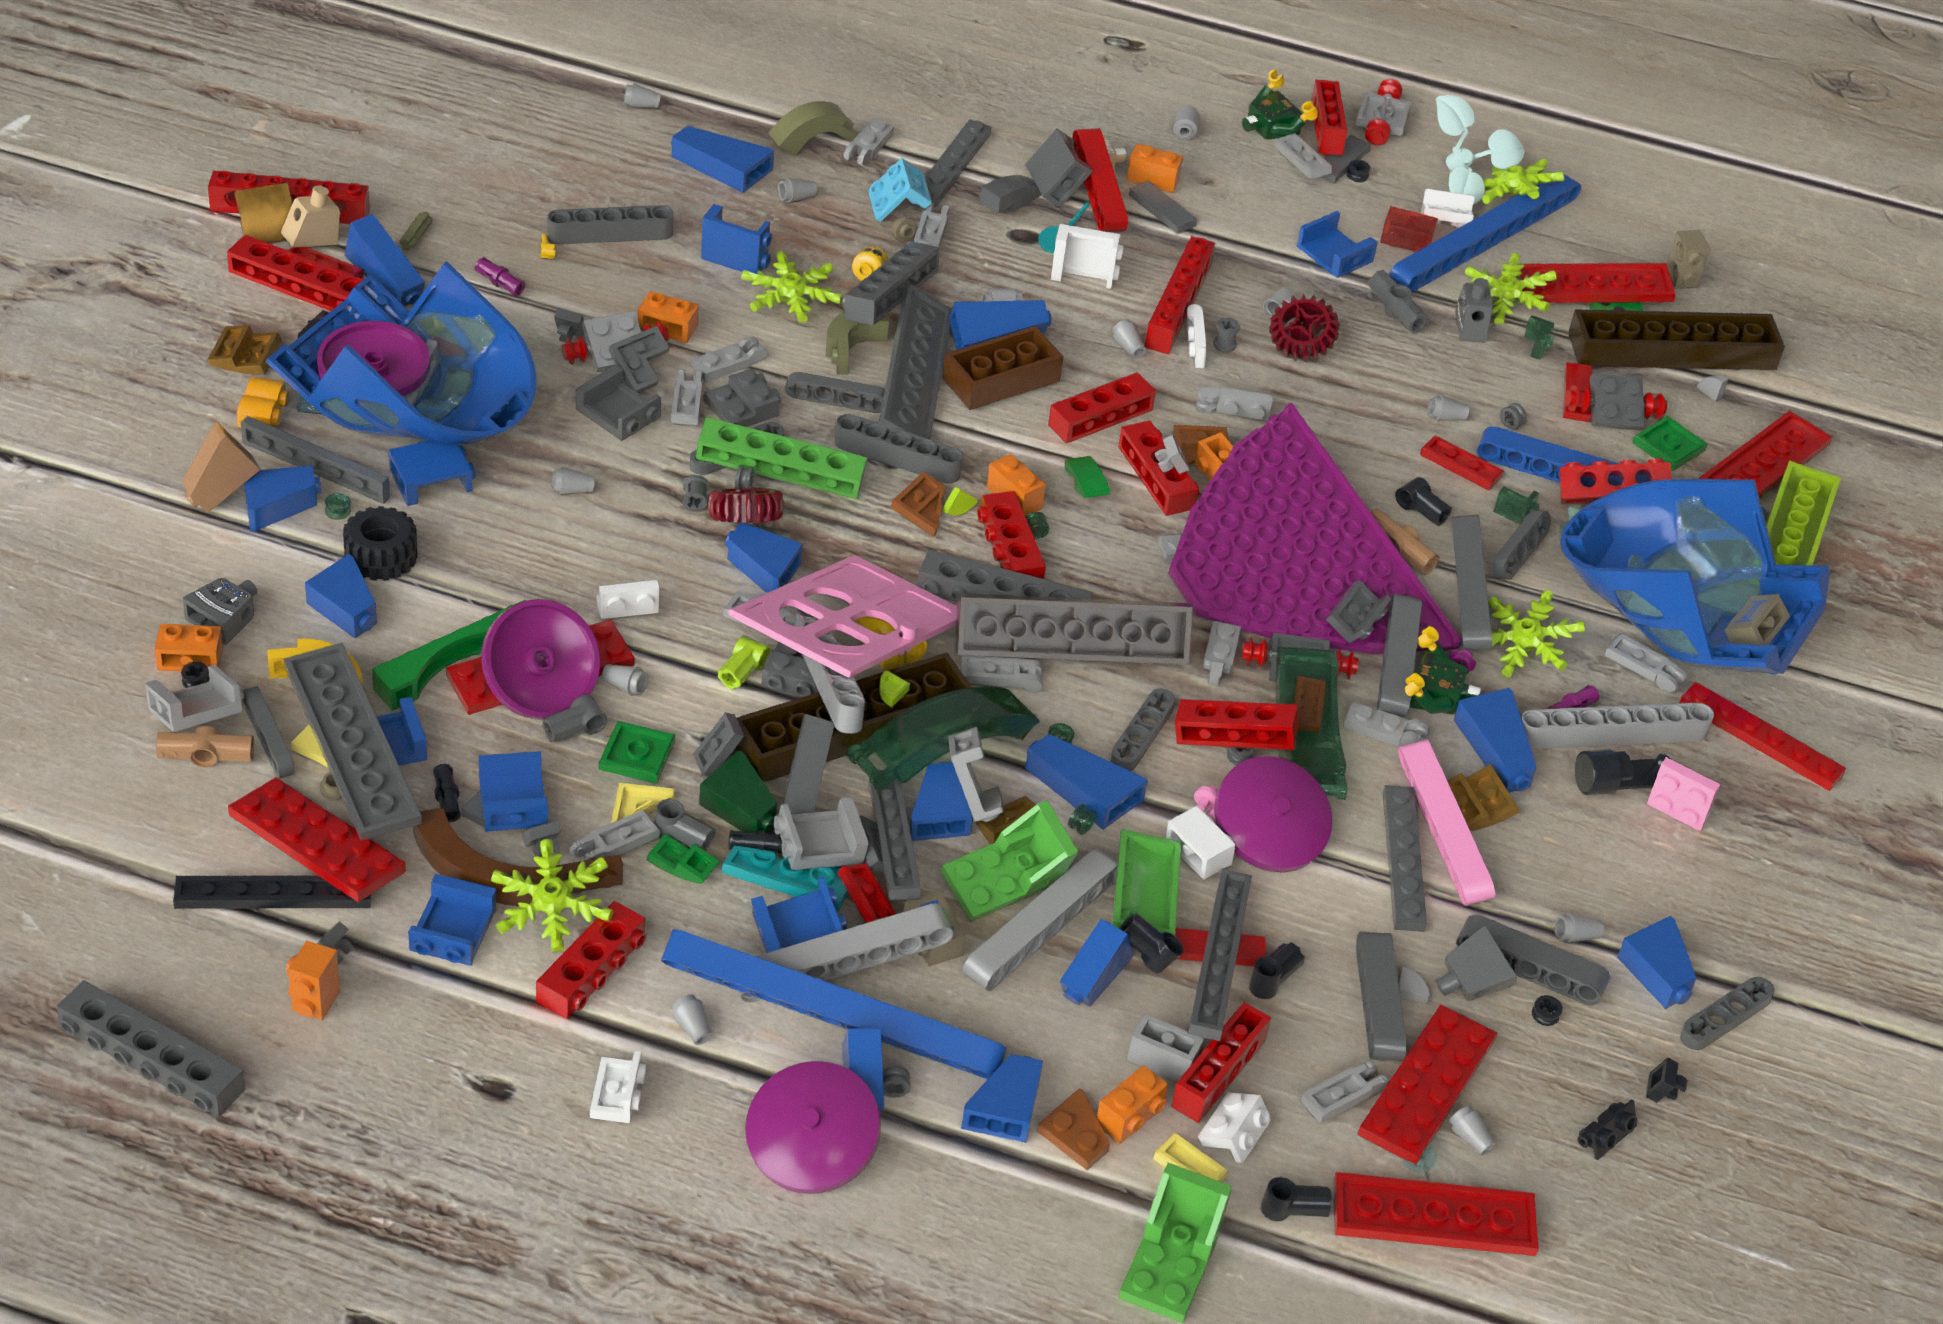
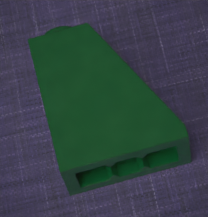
M740 750L700 783L699 805L742 832L765 830L766 833H769L774 828L777 802L745 754Z

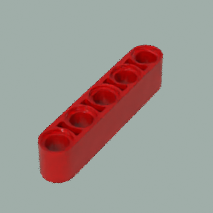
M1101 129L1074 130L1072 136L1075 142L1073 144L1074 151L1078 158L1088 164L1093 171L1086 178L1084 184L1098 230L1104 232L1126 231L1128 216Z

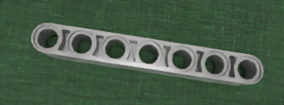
M800 609L796 610L795 626L803 627L819 620ZM832 631L818 637L823 642L838 645ZM802 654L835 728L843 733L850 734L861 731L865 699L854 676L848 678Z
M1703 703L1535 709L1524 712L1521 720L1531 749L1698 742L1706 738L1714 717V711Z
M1099 848L1092 849L978 947L965 961L962 973L987 991L993 990L1116 881L1118 861Z
M934 903L755 957L826 981L942 946L952 939L953 931L943 906ZM738 991L740 998L745 1002L751 1003L762 1000Z

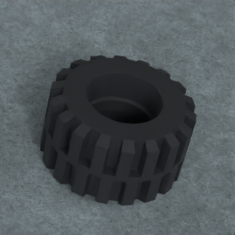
M378 506V508L369 507L366 508V511H358L355 513V516H350L347 524H344V557L348 554L353 556L363 578L369 577L370 580L377 581V579L386 581L391 577L396 579L401 577V573H408L410 567H414L418 555L417 529L414 520L411 517H407V513L403 511L398 512L397 508L393 507L389 509L384 508V506Z

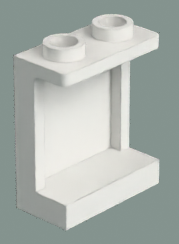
M1060 224L1055 244L1051 280L1061 281L1062 273L1064 272L1107 280L1106 288L1111 289L1113 280L1118 281L1120 265H1116V260H1121L1124 246L1119 245L1120 234Z

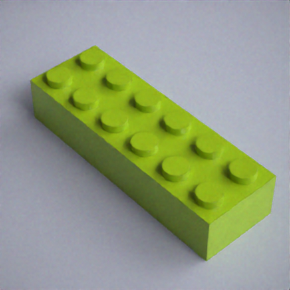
M1792 461L1788 462L1766 525L1776 564L1813 565L1841 477ZM1757 554L1753 564L1761 563ZM1759 578L1747 580V583L1760 587Z

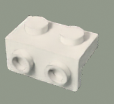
M1427 188L1422 204V216L1427 218L1426 221L1430 223L1441 224L1442 220L1451 222L1452 226L1461 227L1473 220L1472 207L1474 196Z
M657 580L599 586V595L596 596V602L600 618L608 619L658 613L659 585Z
M634 1050L632 1061L601 1057L590 1107V1118L630 1123L632 1110L638 1111L640 1106L641 1090H637L638 1083L644 1084L647 1064L641 1063V1051Z
M1227 1092L1198 1136L1202 1146L1230 1149L1237 1163H1244L1271 1121L1261 1095Z

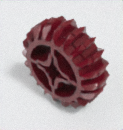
M1303 294L1300 300L1292 296L1291 303L1283 300L1282 308L1276 307L1275 315H1272L1270 319L1269 333H1271V341L1273 344H1276L1278 352L1283 350L1285 358L1292 354L1294 361L1299 357H1303L1306 363L1310 356L1317 360L1318 353L1326 356L1327 348L1333 349L1334 341H1337L1339 337L1340 323H1338V315L1336 312H1333L1331 304L1325 306L1324 299L1316 302L1314 295L1310 299H1306ZM1294 317H1296V319H1295L1293 322L1289 323V326H1286V327H1285V325H1286L1291 319H1293ZM1324 329L1323 333L1320 336L1313 339L1314 335L1320 333V330Z
M754 487L714 490L709 494V517L716 521L729 523H759L779 520L782 518L784 510L783 493L776 489Z

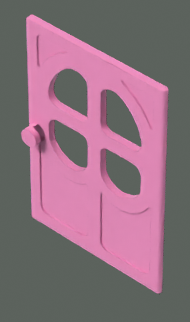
M857 555L850 556L728 610L729 616L848 678L897 654L901 656L904 654V651L909 652L911 647L956 626L957 622L956 605ZM812 594L832 595L847 601L850 606L833 611L808 599L807 596ZM785 606H793L819 620L803 627H797L786 623L781 618L779 611ZM866 616L875 617L888 622L895 631L881 635L853 621ZM833 630H840L866 644L858 646L834 645L823 642L818 637Z

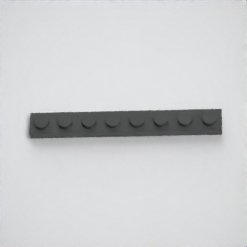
M1223 868L1221 870L1188 1034L1220 1041L1252 875Z

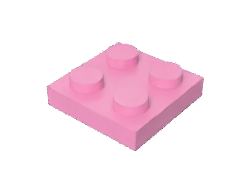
M1666 757L1660 766L1647 804L1701 831L1706 824L1720 784Z

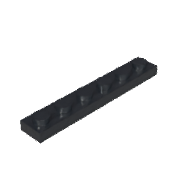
M318 875L176 876L173 904L174 909L371 908V895L357 902Z

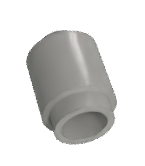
M1183 106L1176 113L1173 131L1180 139H1191L1197 133L1200 116L1193 106Z
M989 288L987 294L983 296V302L1023 301L1022 292L1015 290V288Z

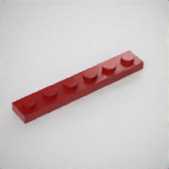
M1696 681L1681 696L1679 704L1703 703L1708 705L1714 711L1712 724L1828 791L1837 784L1845 773L1846 768Z

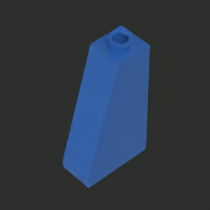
M686 126L676 133L671 140L672 158L742 193L773 171L774 150L768 147Z
M371 214L350 223L345 257L354 266L362 268L366 277L371 274L403 306L416 303L423 293L425 282L377 218Z
M1045 300L954 302L949 321L956 350L1033 326H1037L1045 335L1047 327L1051 325V313L1047 311Z
M1510 688L1459 700L1454 722L1484 765H1492L1509 793L1529 788L1536 771V763L1513 691Z
M1048 734L1041 740L1034 741L1027 749L1025 769L1102 830L1144 801L1148 783L1147 779L1053 735Z

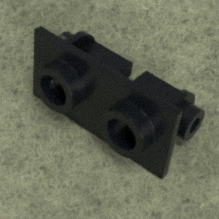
M1633 1099L1626 1104L1621 1102L1612 1103L1608 1109L1597 1117L1598 1123L1592 1121L1587 1127L1579 1131L1578 1143L1582 1147L1593 1148L1595 1160H1599L1637 1127Z

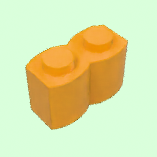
M252 376L247 384L245 395H243L238 406V427L241 428V421L247 416L272 427L275 425L279 426L282 417V407H287L289 401V391L285 390V382Z

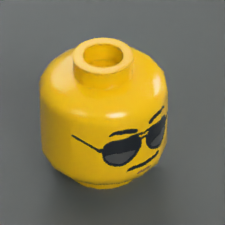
M868 246L863 248L854 258L852 271L857 279L863 281L889 258L881 248Z

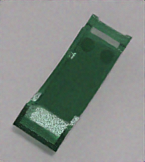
M1277 647L1276 704H1293L1298 675L1327 681L1319 733L1299 729L1294 750L1278 749L1279 758L1293 762L1306 770L1320 784L1326 796H1335L1337 800H1346V761L1339 729L1337 699L1338 661L1335 650Z
M1001 687L965 688L935 696L907 709L878 729L860 745L854 744L847 749L846 756L853 764H857L869 777L870 784L876 790H882L896 779L901 783L908 782L926 766L950 752L948 736L977 727L981 739L997 736H1014L1016 739H1019L1040 721L1009 689ZM874 753L887 767L884 770H878L868 757Z

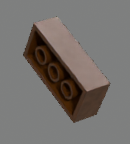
M1033 326L945 354L942 379L965 406L972 410L1059 382L1064 357L1037 326Z

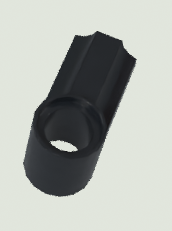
M1421 477L1411 480L1395 492L1396 501L1401 508L1405 510L1414 508L1437 526L1443 524L1451 514L1452 507L1431 493L1429 483Z
M1137 913L1130 914L1119 927L1120 930L1128 934L1131 946L1141 953L1145 965L1155 973H1161L1183 954V947L1173 934L1169 932L1160 933Z
M1292 942L1289 944L1283 943L1268 957L1257 959L1249 984V989L1255 997L1271 999L1276 995L1278 986L1303 965L1305 957L1302 955L1300 947Z
M1275 1177L1267 1185L1261 1202V1211L1266 1218L1272 1221H1283L1289 1215L1329 1217L1332 1200L1331 1189L1324 1186L1295 1185L1287 1178Z

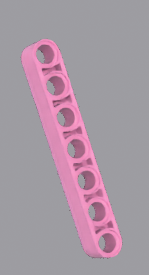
M1428 739L1399 746L1398 755L1401 766L1410 786L1414 787L1415 798L1463 905L1467 906L1495 898V889L1491 876Z

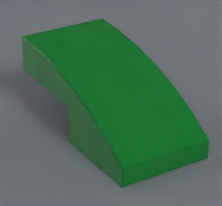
M1091 456L1065 459V470L1074 478L1075 490L1081 496L1089 498L1110 494V488L1105 476Z
M667 834L663 835L649 852L646 859L656 867L676 877L703 884L719 863L718 859L697 845L693 844L688 849Z

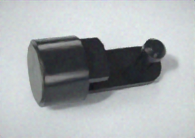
M1611 749L1582 751L1576 759L1575 778L1578 788L1585 795L1609 794L1623 789L1652 788L1662 762L1666 757L1671 758L1666 754H1659L1655 759L1630 760L1629 755L1625 751L1614 752Z

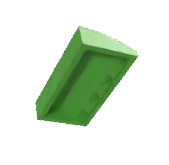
M1121 830L1113 926L1119 929L1130 914L1137 913L1160 933L1169 932L1175 936L1181 842L1130 830Z

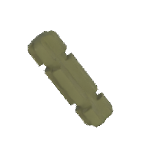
M428 212L419 213L405 234H403L399 240L403 249H413L427 227H429L432 218Z

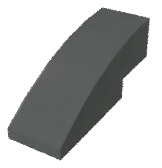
M1010 175L981 186L980 203L997 214L1007 208L1015 212L1042 194L1034 180L1030 177Z

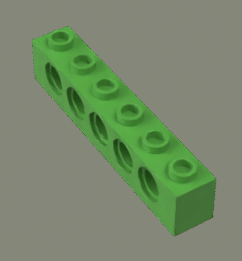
M709 417L705 419L696 452V459L714 462V464L738 469L739 465H744L745 469L751 466L754 467V474L853 499L858 497L867 462V457Z

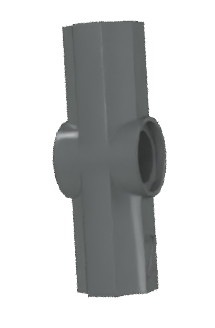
M1384 270L1376 271L1369 278V287L1385 303L1384 311L1389 317L1399 319L1413 334L1420 332L1427 325L1428 317L1411 300L1412 292L1407 286L1397 284Z

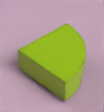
M954 487L941 511L952 516H959L971 510L978 500L961 489Z
M885 670L880 680V696L887 705L892 707L909 691L910 683Z

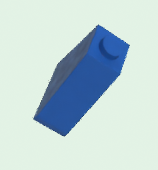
M313 465L260 470L244 483L250 531H257L317 506L316 494L322 493L320 476L314 477Z
M739 523L734 531H730L726 538L725 546L728 547L727 560L766 593L788 584L801 565L803 544L746 523Z
M350 554L305 582L306 604L353 638L358 637L365 631H369L377 624L376 602L353 556Z
M953 762L928 764L911 816L910 834L912 841L970 836L973 816Z
M1672 916L1624 938L1617 958L1665 1009L1675 1004H1684L1690 999L1697 977L1676 921Z
M1100 919L1060 980L1064 992L1063 995L1069 1001L1080 1005L1082 1002L1091 1007L1133 958L1134 952L1128 934Z
M881 1028L847 1029L842 1042L843 1067L854 1072L866 1083L875 1098L879 1113L881 1114L884 1108Z
M1010 1054L965 1103L961 1129L1026 1143L1043 1061L1028 1056Z

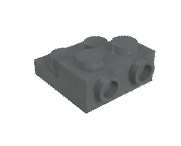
M752 368L730 375L727 385L707 391L704 394V401L720 420L746 427L777 417L781 402L779 392L776 389L770 390L765 376L762 373L757 374Z
M778 642L775 651L771 650L762 669L761 686L800 697L819 692L802 653Z

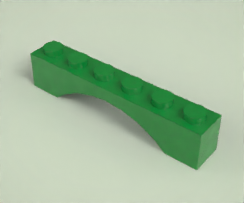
M510 605L501 611L372 668L373 690L391 711L400 708L399 699L411 697L412 701L417 700L423 688L442 669L456 661L482 654L483 642L491 624L500 614L514 605Z

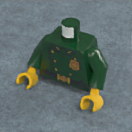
M1276 69L1269 72L1268 78L1270 83L1268 86L1264 85L1251 102L1248 117L1242 120V126L1246 132L1255 130L1266 140L1277 139L1295 133L1299 135L1301 128L1306 124V120L1311 121L1318 117L1317 108L1313 105L1312 101H1307L1302 105V113L1278 90L1273 91L1274 88H1280L1284 85V77L1280 74L1277 78L1278 73Z
M1429 626L1418 637V645L1422 648L1428 647V651L1424 652L1418 674L1413 673L1405 680L1406 684H1408L1405 686V692L1411 696L1409 707L1426 710L1430 714L1456 713L1459 700L1478 696L1481 688L1464 683L1468 669L1449 658L1440 644H1435L1439 639V634L1434 627Z

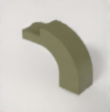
M826 101L810 102L798 106L784 115L769 132L780 148L794 155H797L809 139L823 132L835 133L851 142L858 135L852 127L854 125L853 122L847 118L839 106Z
M845 311L832 320L827 331L825 357H831V363L836 364L837 374L848 375L849 349L852 346L867 341L887 342L889 313L875 325L845 319Z

